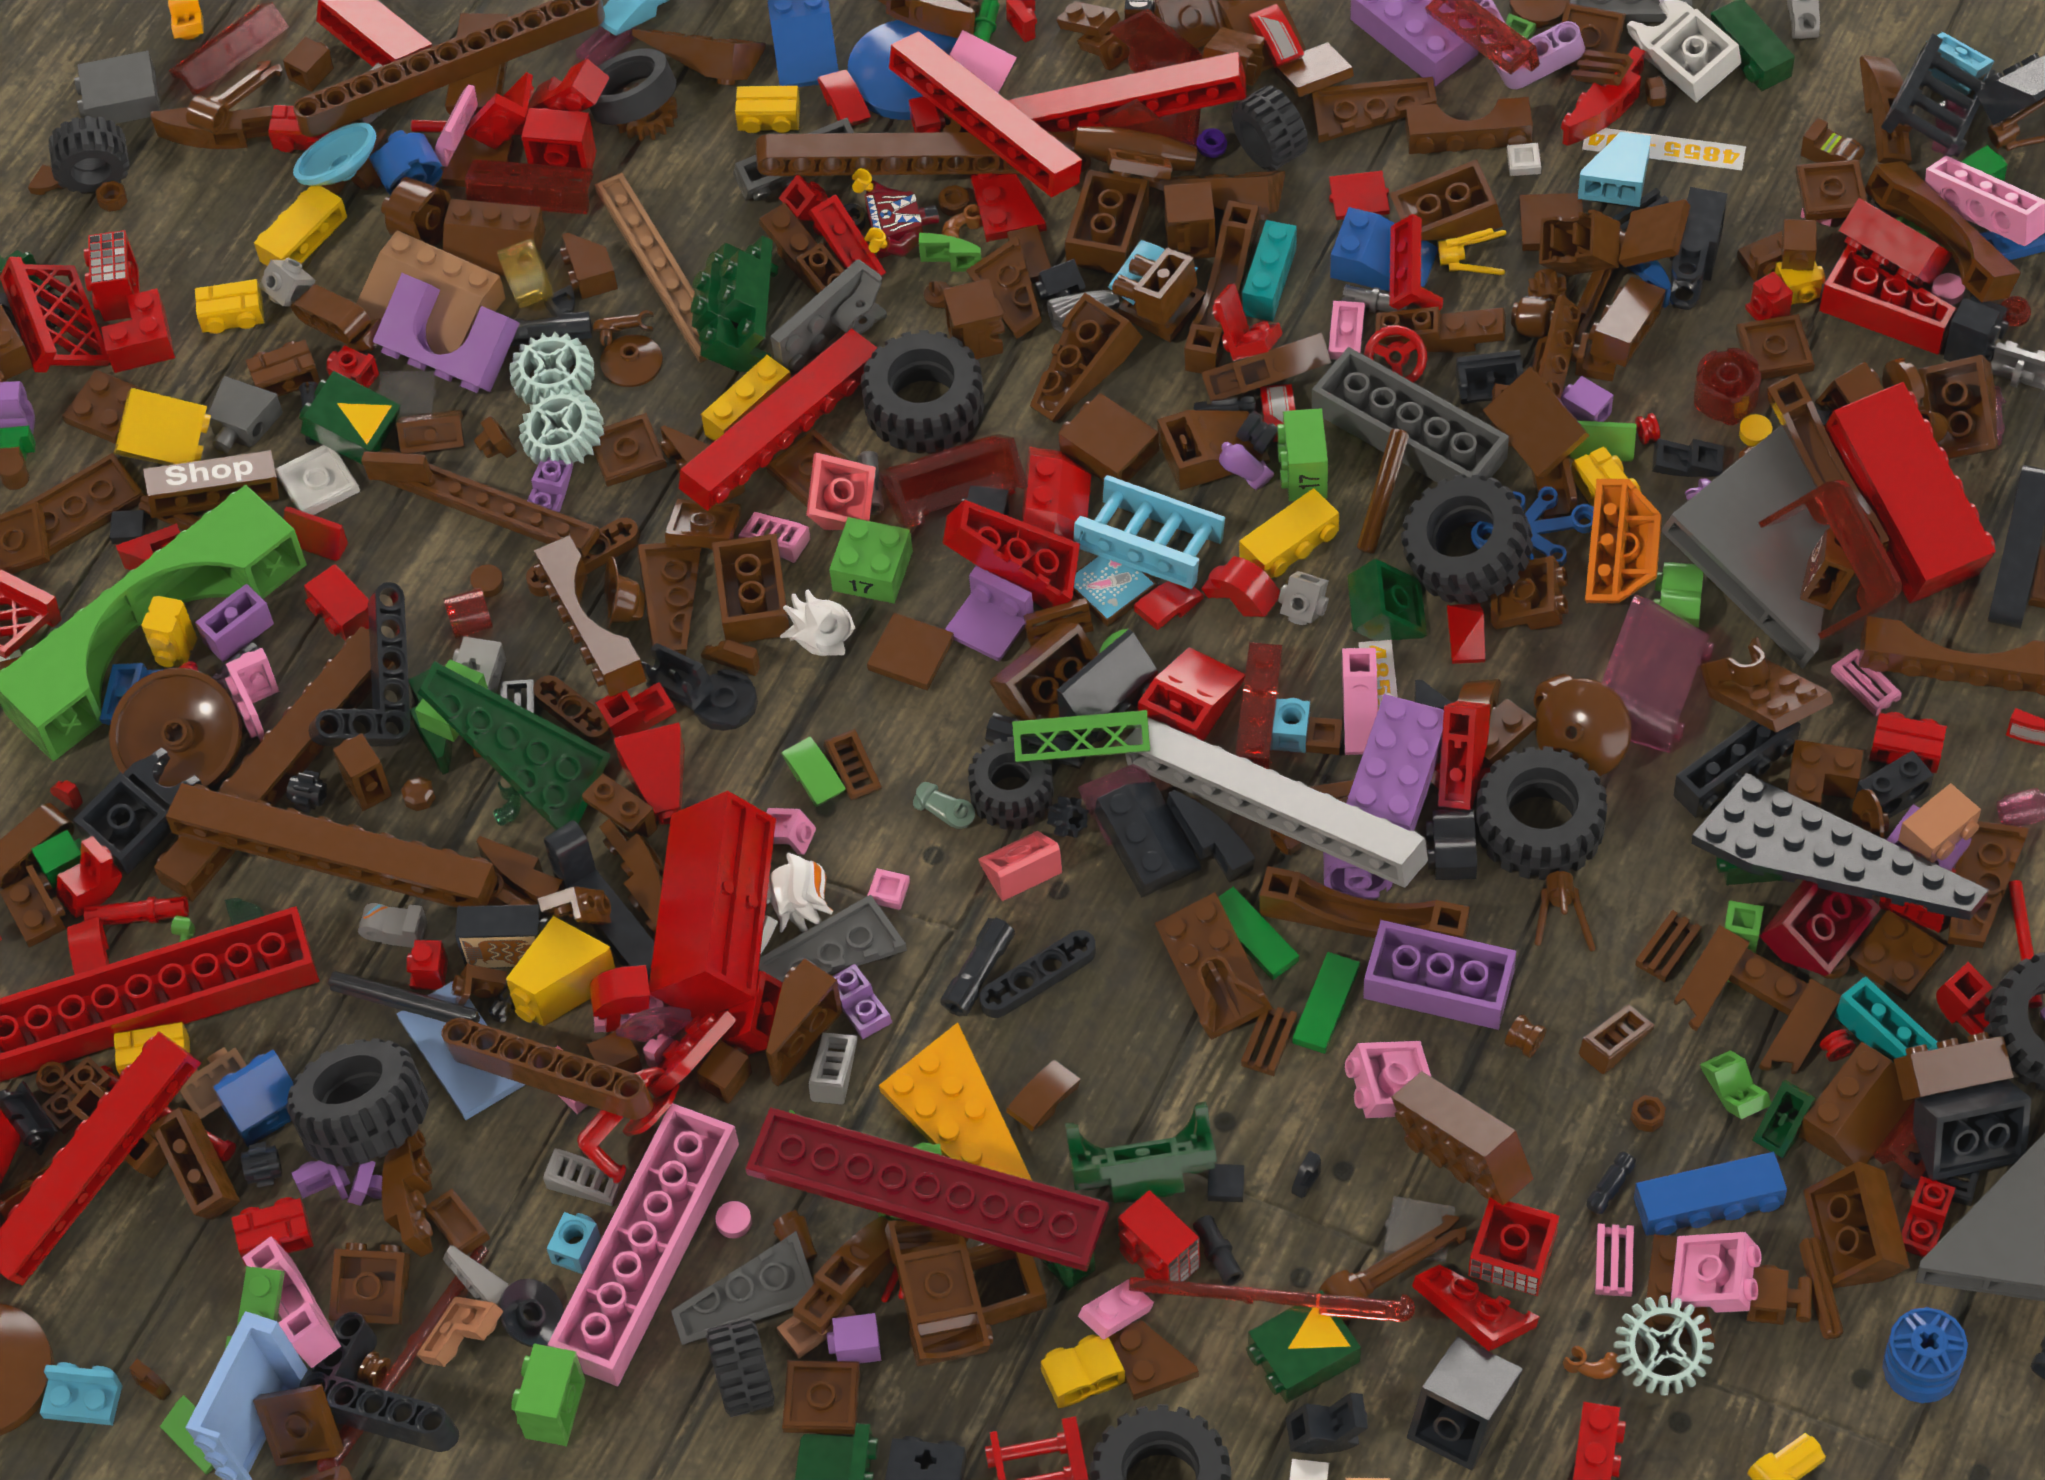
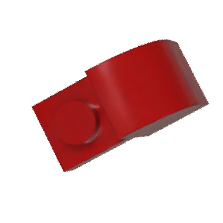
M1233 556L1226 566H1218L1213 569L1209 574V579L1201 588L1208 598H1230L1244 617H1265L1279 599L1281 592L1268 574L1260 567L1244 558Z
M660 682L632 698L628 691L625 690L611 697L607 695L595 702L615 737L649 730L650 727L677 713Z
M92 836L81 842L80 864L57 875V897L76 918L84 914L85 906L101 905L117 889L122 873L113 864V856L106 846H101Z
M1967 962L1937 990L1936 999L1938 1005L1951 1024L1957 1021L1970 1035L1984 1033V1028L1990 1023L1984 1020L1985 1009L1990 1004L1985 994L1993 987Z
M646 965L611 969L599 974L591 981L589 987L593 1017H598V1020L604 1019L606 1032L620 1030L621 1014L649 1012L650 990Z

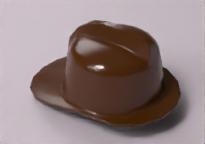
M609 556L605 569V599L608 613L607 629L610 628L611 623H628L641 620L644 615L645 595L639 583L618 574L616 560L613 556Z

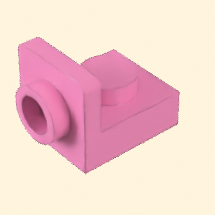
M768 808L766 813L776 818L773 844H789L797 854L804 855L816 831L814 824L800 809Z

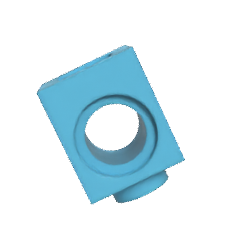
M1297 698L1276 700L1272 732L1273 750L1306 753L1310 701H1302ZM1294 721V722H1297V723H1296V724H1287L1286 722Z
M564 1212L547 1246L551 1263L584 1274L601 1239L597 1224L587 1215L577 1213L574 1216ZM573 1237H583V1239L576 1244L568 1243V1241Z

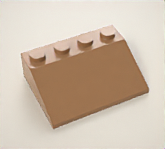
M397 230L380 251L356 304L364 309L370 320L377 318L382 320L401 273L440 289L426 324V339L429 347L435 354L443 355L449 354L463 345L469 336L481 306L496 312L506 298L499 275Z

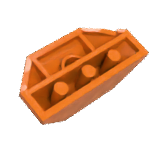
M1596 479L1585 595L1586 603H1620L1657 578L1662 515L1630 479Z

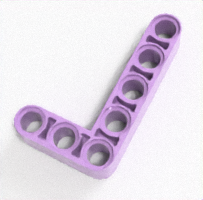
M1457 0L1470 24L1479 30V40L1508 88H1523L1578 60L1585 51L1582 35L1576 23L1569 21L1560 23L1518 45L1492 0Z

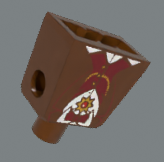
M1830 527L1825 530L1809 556L1800 600L1831 611L1856 572L1858 540L1856 538L1846 535L1845 531L1839 527ZM1827 570L1829 572V579L1822 580L1821 578L1825 579Z

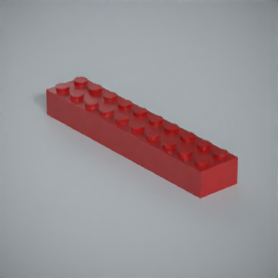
M297 906L0 998V1082L37 1071L48 1062L63 1063L114 1047V1034L179 1022L187 1024L320 982L306 930Z

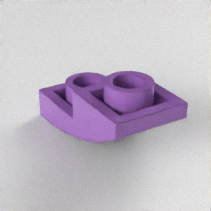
M550 457L547 458L546 462L540 461L531 480L533 489L527 501L560 512L569 485L573 463L571 462V464L566 465L563 460H559V462L556 460L551 461Z
M856 964L832 976L838 982L842 1010L862 1039L892 1023L890 1014L875 996L871 984Z

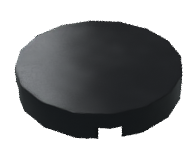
M729 669L717 670L716 674L709 676L714 689L696 707L694 714L701 724L710 729L720 731L737 729L747 723L755 714L758 704L756 689L749 677L739 671Z

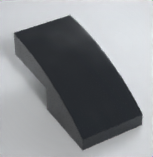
M1658 438L1654 445L1652 472L1684 477L1719 476L1723 468L1724 446L1693 439L1690 445H1684Z

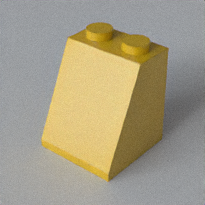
M131 388L127 395L114 454L163 465L201 461L204 446L198 445L201 432L207 434L211 415L205 414L207 406Z
M553 916L506 978L510 996L516 1009L515 1012L526 1022L531 1023L535 1021L545 1026L591 999L589 987L591 981L599 974L615 969V964L610 946Z

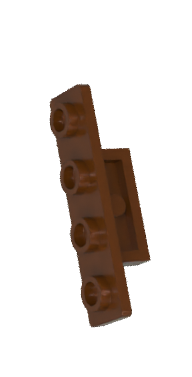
M1565 295L1557 297L1548 336L1538 339L1532 368L1535 369L1560 400L1581 316L1580 309Z

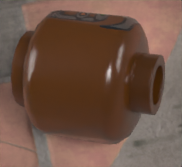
M1528 295L1522 297L1519 302L1514 303L1511 314L1512 327H1516L1518 334L1521 336L1535 338L1548 336L1555 308L1554 302L1546 297Z

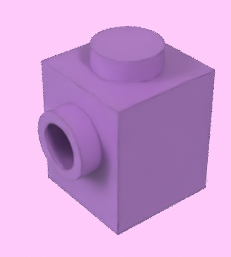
M1581 376L1574 385L1569 384L1561 395V401L1579 421L1604 422L1612 412L1613 394Z
M875 1313L832 1318L833 1332H827L829 1354L836 1353L837 1361L859 1363L882 1361Z

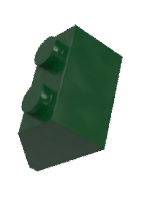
M1376 558L1347 575L1353 631L1374 641L1420 639L1427 636L1422 586L1417 578Z

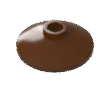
M636 334L621 336L613 340L609 346L605 347L600 358V366L604 376L611 383L621 387H637L648 383L657 376L663 364V356L658 344L646 336Z
M1862 789L1856 794L1854 799L1852 824L1884 839V834L1889 829V817L1886 812H1883L1875 793L1870 789Z

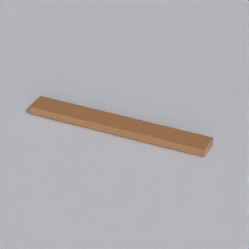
M617 174L595 184L596 192L699 363L708 360L700 356L701 342L699 341V334L697 329L692 327L693 314L690 308L695 291L624 174Z

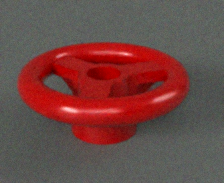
M1392 325L1376 331L1368 340L1364 351V356L1373 361L1374 353L1384 357L1386 362L1392 366V371L1403 377L1402 367L1409 361L1411 352L1416 349L1418 354L1416 367L1409 375L1404 377L1413 383L1421 377L1427 364V350L1423 340L1416 332L1404 326ZM1390 335H1401L1410 340L1407 343L1394 341L1387 347L1379 344L1380 340ZM1398 351L1402 359L1399 361L1394 360L1391 357V352Z

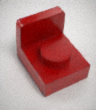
M1006 0L1007 21L1025 43L1035 39V25L1037 24V18L1034 13L1035 0Z

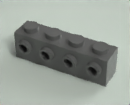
M844 118L808 134L854 133L848 118ZM756 155L735 163L733 172L745 201L752 198L755 201L762 200L768 197L772 190L781 186L783 189H786L795 177L766 176L761 174L757 168Z

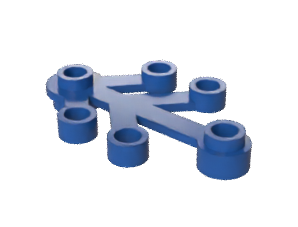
M1544 487L1539 491L1538 498L1525 515L1532 529L1533 536L1531 541L1533 548L1546 556H1552L1556 552L1563 554L1560 559H1556L1561 567L1567 561L1566 549L1561 545H1554L1539 534L1576 529L1580 533H1589L1592 531L1594 507L1589 504H1581L1573 509L1571 516L1538 520L1546 509L1554 508L1558 503L1557 491L1553 487ZM1513 492L1515 498L1521 501L1520 506L1524 511L1526 508L1524 495L1520 492ZM1547 494L1554 496L1550 501L1542 499ZM1584 518L1591 520V522L1586 525H1582L1579 523L1580 520ZM1479 521L1473 527L1471 539L1476 548L1480 549L1487 542L1482 537L1484 534L1492 533L1493 524ZM1532 553L1530 554V556L1526 555L1527 558H1529L1530 560L1534 559Z

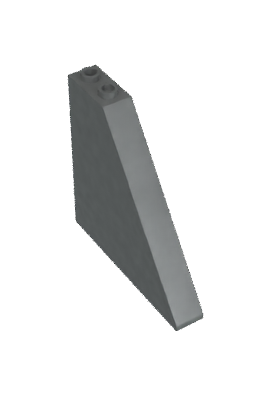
M1781 425L1670 516L1661 532L1802 669L1809 663L1819 650L1824 608L1800 600V594L1809 556L1825 530L1834 526V519ZM1826 570L1825 579L1821 578L1822 580H1827V576H1828V571H1827V570Z
M2045 1133L1920 1261L1915 1283L2045 1302Z

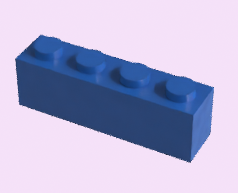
M1770 1152L1638 1182L1635 1187L1634 1201L1646 1236L1653 1234L1666 1236L1679 1228L1688 1226L1701 1228L1714 1220L1726 1218V1220H1736L1743 1217L1746 1213L1758 1210L1761 1212L1774 1211L1781 1205H1784L1787 1188L1775 1153Z

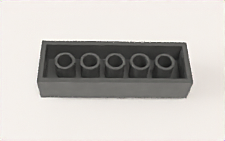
M1350 347L1343 352L1312 389V409L1322 408L1325 420L1382 452H1385L1392 429L1406 431L1409 438L1401 463L1435 482L1445 478L1447 481L1454 480L1455 475L1465 474L1467 478H1471L1472 474L1484 475L1487 481L1488 478H1492L1507 459L1508 435Z

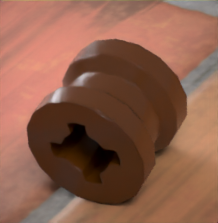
M1521 1014L1509 1029L1505 1045L1511 1048L1518 1047L1522 1050L1523 1055L1531 1058L1540 1047L1547 1028L1540 1024L1536 1026L1531 1024L1529 1018Z

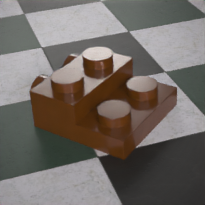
M1554 555L1529 560L1524 571L1519 570L1518 575L1520 578L1513 585L1510 583L1504 587L1505 592L1498 596L1496 593L1491 595V623L1495 630L1521 624H1527L1531 630L1563 624L1562 615L1569 612L1567 598L1565 594H1562V587L1568 586L1567 571L1565 567H1560Z
M346 1243L345 1249H334L328 1320L337 1321L345 1313L357 1312L362 1315L367 1323L402 1325L404 1290H408L410 1254L403 1253L402 1246L381 1245L380 1251H367V1244Z

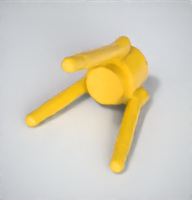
M1492 228L1458 238L1437 241L1440 266L1448 265L1449 272L1461 270L1504 275V269L1459 263V260L1465 259L1464 246L1505 236L1506 231L1494 232Z

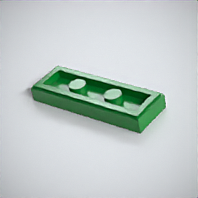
M1234 886L1219 896L1245 952L1272 980L1299 962V955Z
M1327 952L1293 1035V1044L1323 1054L1326 1053L1360 969L1359 961Z

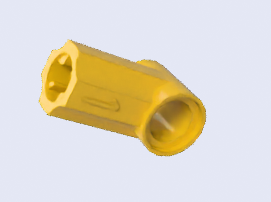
M1804 1433L1775 1455L1768 1453L1761 1457L1751 1466L1747 1474L1752 1480H1799L1822 1464L1826 1456L1816 1439Z

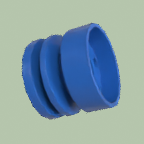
M1929 1307L1912 1309L1900 1316L1891 1329L1882 1365L1885 1379L1894 1392L1909 1401L1919 1403L1939 1401L1949 1395L1958 1383L1961 1369L1966 1359L1968 1342L1964 1329L1954 1317L1942 1310Z

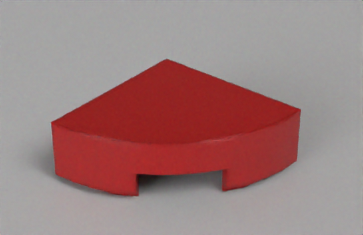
M62 780L58 781L50 789L53 796L75 811L83 803L77 786L68 780L64 782Z

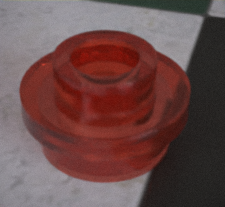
M2011 296L2001 303L2002 306L2008 308L2005 321L2009 322V326H2022L2029 321L2031 308L2024 298Z

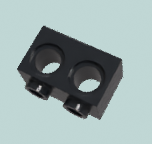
M1911 751L1859 781L1856 794L1862 789L1872 790L1877 796L1883 812H1886L1890 819L1929 796L1934 774L1917 754Z

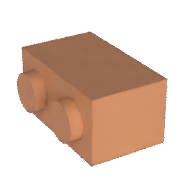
M1950 783L1902 823L1898 840L1912 853L1932 863L1937 859L1942 861L1952 853L1955 844L1962 838L1966 841L1976 833L1979 828L1977 823L1981 809Z

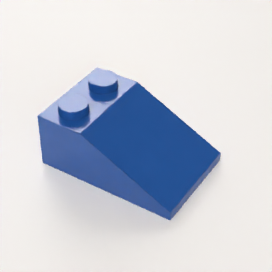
M767 0L780 86L805 87L819 85L818 77L838 72L828 0Z
M1349 207L1331 253L1330 278L1371 288L1376 287L1390 292L1391 226L1395 223L1379 214ZM1426 240L1421 241V286L1424 288L1438 253V247Z

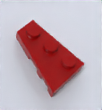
M1440 1264L1416 1275L1412 1284L1415 1290L1489 1352L1536 1328L1540 1316L1530 1311L1524 1315L1510 1308L1511 1301L1500 1295L1496 1299L1478 1291L1477 1283Z

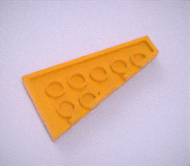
M958 1022L879 1085L880 1092L931 1144L941 1145L943 1156L1032 1181Z

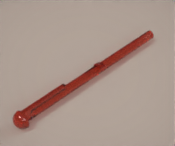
M480 1245L472 1251L469 1257L481 1264L489 1250ZM456 1275L418 1330L409 1337L406 1342L407 1347L394 1362L377 1388L392 1392L417 1356L416 1354L454 1297H458L465 1286ZM344 1425L339 1432L344 1451L337 1457L319 1459L317 1462L318 1472L340 1466L364 1431Z
M1130 1277L1129 1291L1234 1300L1254 1305L1253 1301H1264L1279 1305L1320 1308L1318 1315L1406 1322L1415 1313L1413 1300L1404 1294L1401 1296V1301L1138 1277Z

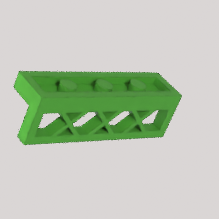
M1147 710L1012 722L1016 763L1150 751ZM1142 728L1143 744L1128 745L1119 738V735L1125 729ZM1105 731L1112 737L1103 748H1094L1085 739L1091 732ZM1072 734L1078 739L1069 751H1060L1051 742L1057 735ZM1039 737L1045 742L1037 753L1022 754L1021 738ZM1115 740L1122 745L1110 747ZM1082 743L1089 748L1076 750ZM1048 746L1055 751L1043 753Z

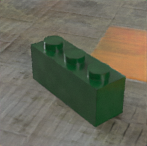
M1735 0L1711 12L1710 21L1739 45L1741 57L1739 67L1744 71L1748 81L1754 82L1761 92L1792 77L1795 56L1745 0Z

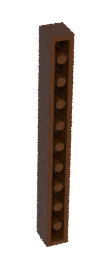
M361 626L354 635L346 639L343 648L334 658L327 661L323 671L314 682H310L295 704L285 710L282 719L277 725L265 733L261 743L252 754H248L243 759L240 768L234 775L223 782L219 793L231 792L245 800L253 802L262 800L273 807L286 793L291 777L303 773L325 747L313 742L309 736V725L313 719L326 709H357L372 692L369 630ZM389 658L382 659L383 665L389 670L395 665ZM320 721L322 731L332 734L334 731L332 725L327 721ZM179 835L178 840L172 847L160 855L154 868L161 884L181 896H186L189 901L193 902L236 850Z
M181 783L165 816L172 833L456 908L458 906H487L498 882L493 864L481 857L469 858L461 856L450 849L438 850L430 848L419 841L407 842L396 839L393 835L385 832L377 834L365 831L358 825L349 824L346 826L334 823L327 817L318 816L315 818L303 815L296 809L287 808L284 810L276 808L262 800H256L255 802L245 800L234 793L226 792L222 794L211 791L206 786L200 784L192 786Z

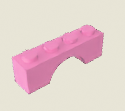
M272 1236L243 1256L246 1265L249 1267L285 1271L279 1306V1315L282 1320L279 1322V1325L296 1352L311 1368L341 1347L295 1262Z

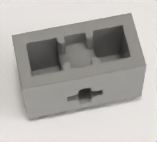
M463 637L460 649L457 648L454 652L453 661L483 673L488 689L496 693L506 663L502 643Z

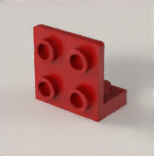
M1235 283L1227 285L1214 300L1213 314L1215 320L1221 323L1224 332L1222 336L1225 350L1231 353L1233 361L1269 352L1283 333L1279 322L1269 325L1268 321H1262L1253 324L1249 329Z

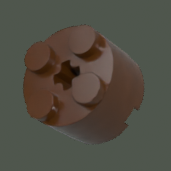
M404 177L391 196L384 199L381 206V211L385 214V224L389 234L393 236L398 230L435 246L443 238L444 221L451 199L450 194L436 186L410 177Z

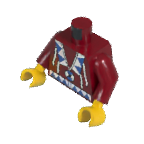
M862 168L857 169L853 174L852 179L855 180L852 184L853 191L862 193L866 190L864 196L870 229L864 239L866 242H870L868 248L871 252L876 253L877 259L890 255L904 257L916 246H919V233H923L922 226L939 223L936 205L918 208L915 193L888 188L872 180L871 174Z

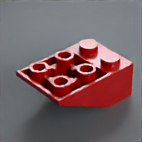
M1189 647L1154 678L1138 702V711L1147 710L1148 718L1164 722L1171 728L1185 734H1192L1197 739L1204 741L1246 679V674Z

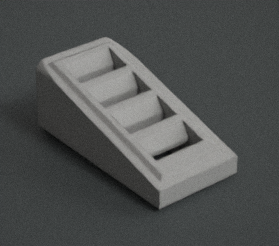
M834 1033L822 1034L809 1080V1092L812 1101L844 1104L857 1044V1036ZM828 1048L844 1049L845 1052L828 1051ZM826 1061L842 1062V1063H832V1062H826ZM823 1073H824V1074L838 1075V1076L823 1075Z
M557 1148L552 1153L543 1177L546 1188L549 1190L613 1206L622 1180L618 1184L613 1183V1179L604 1174L591 1160ZM563 1167H566L563 1177H561V1171ZM575 1171H580L577 1181H572ZM589 1175H595L591 1186H585ZM603 1178H607L609 1180L604 1193L598 1191Z
M450 1245L443 1257L448 1267L476 1300L493 1302L497 1305L503 1291L508 1287V1283L456 1247Z

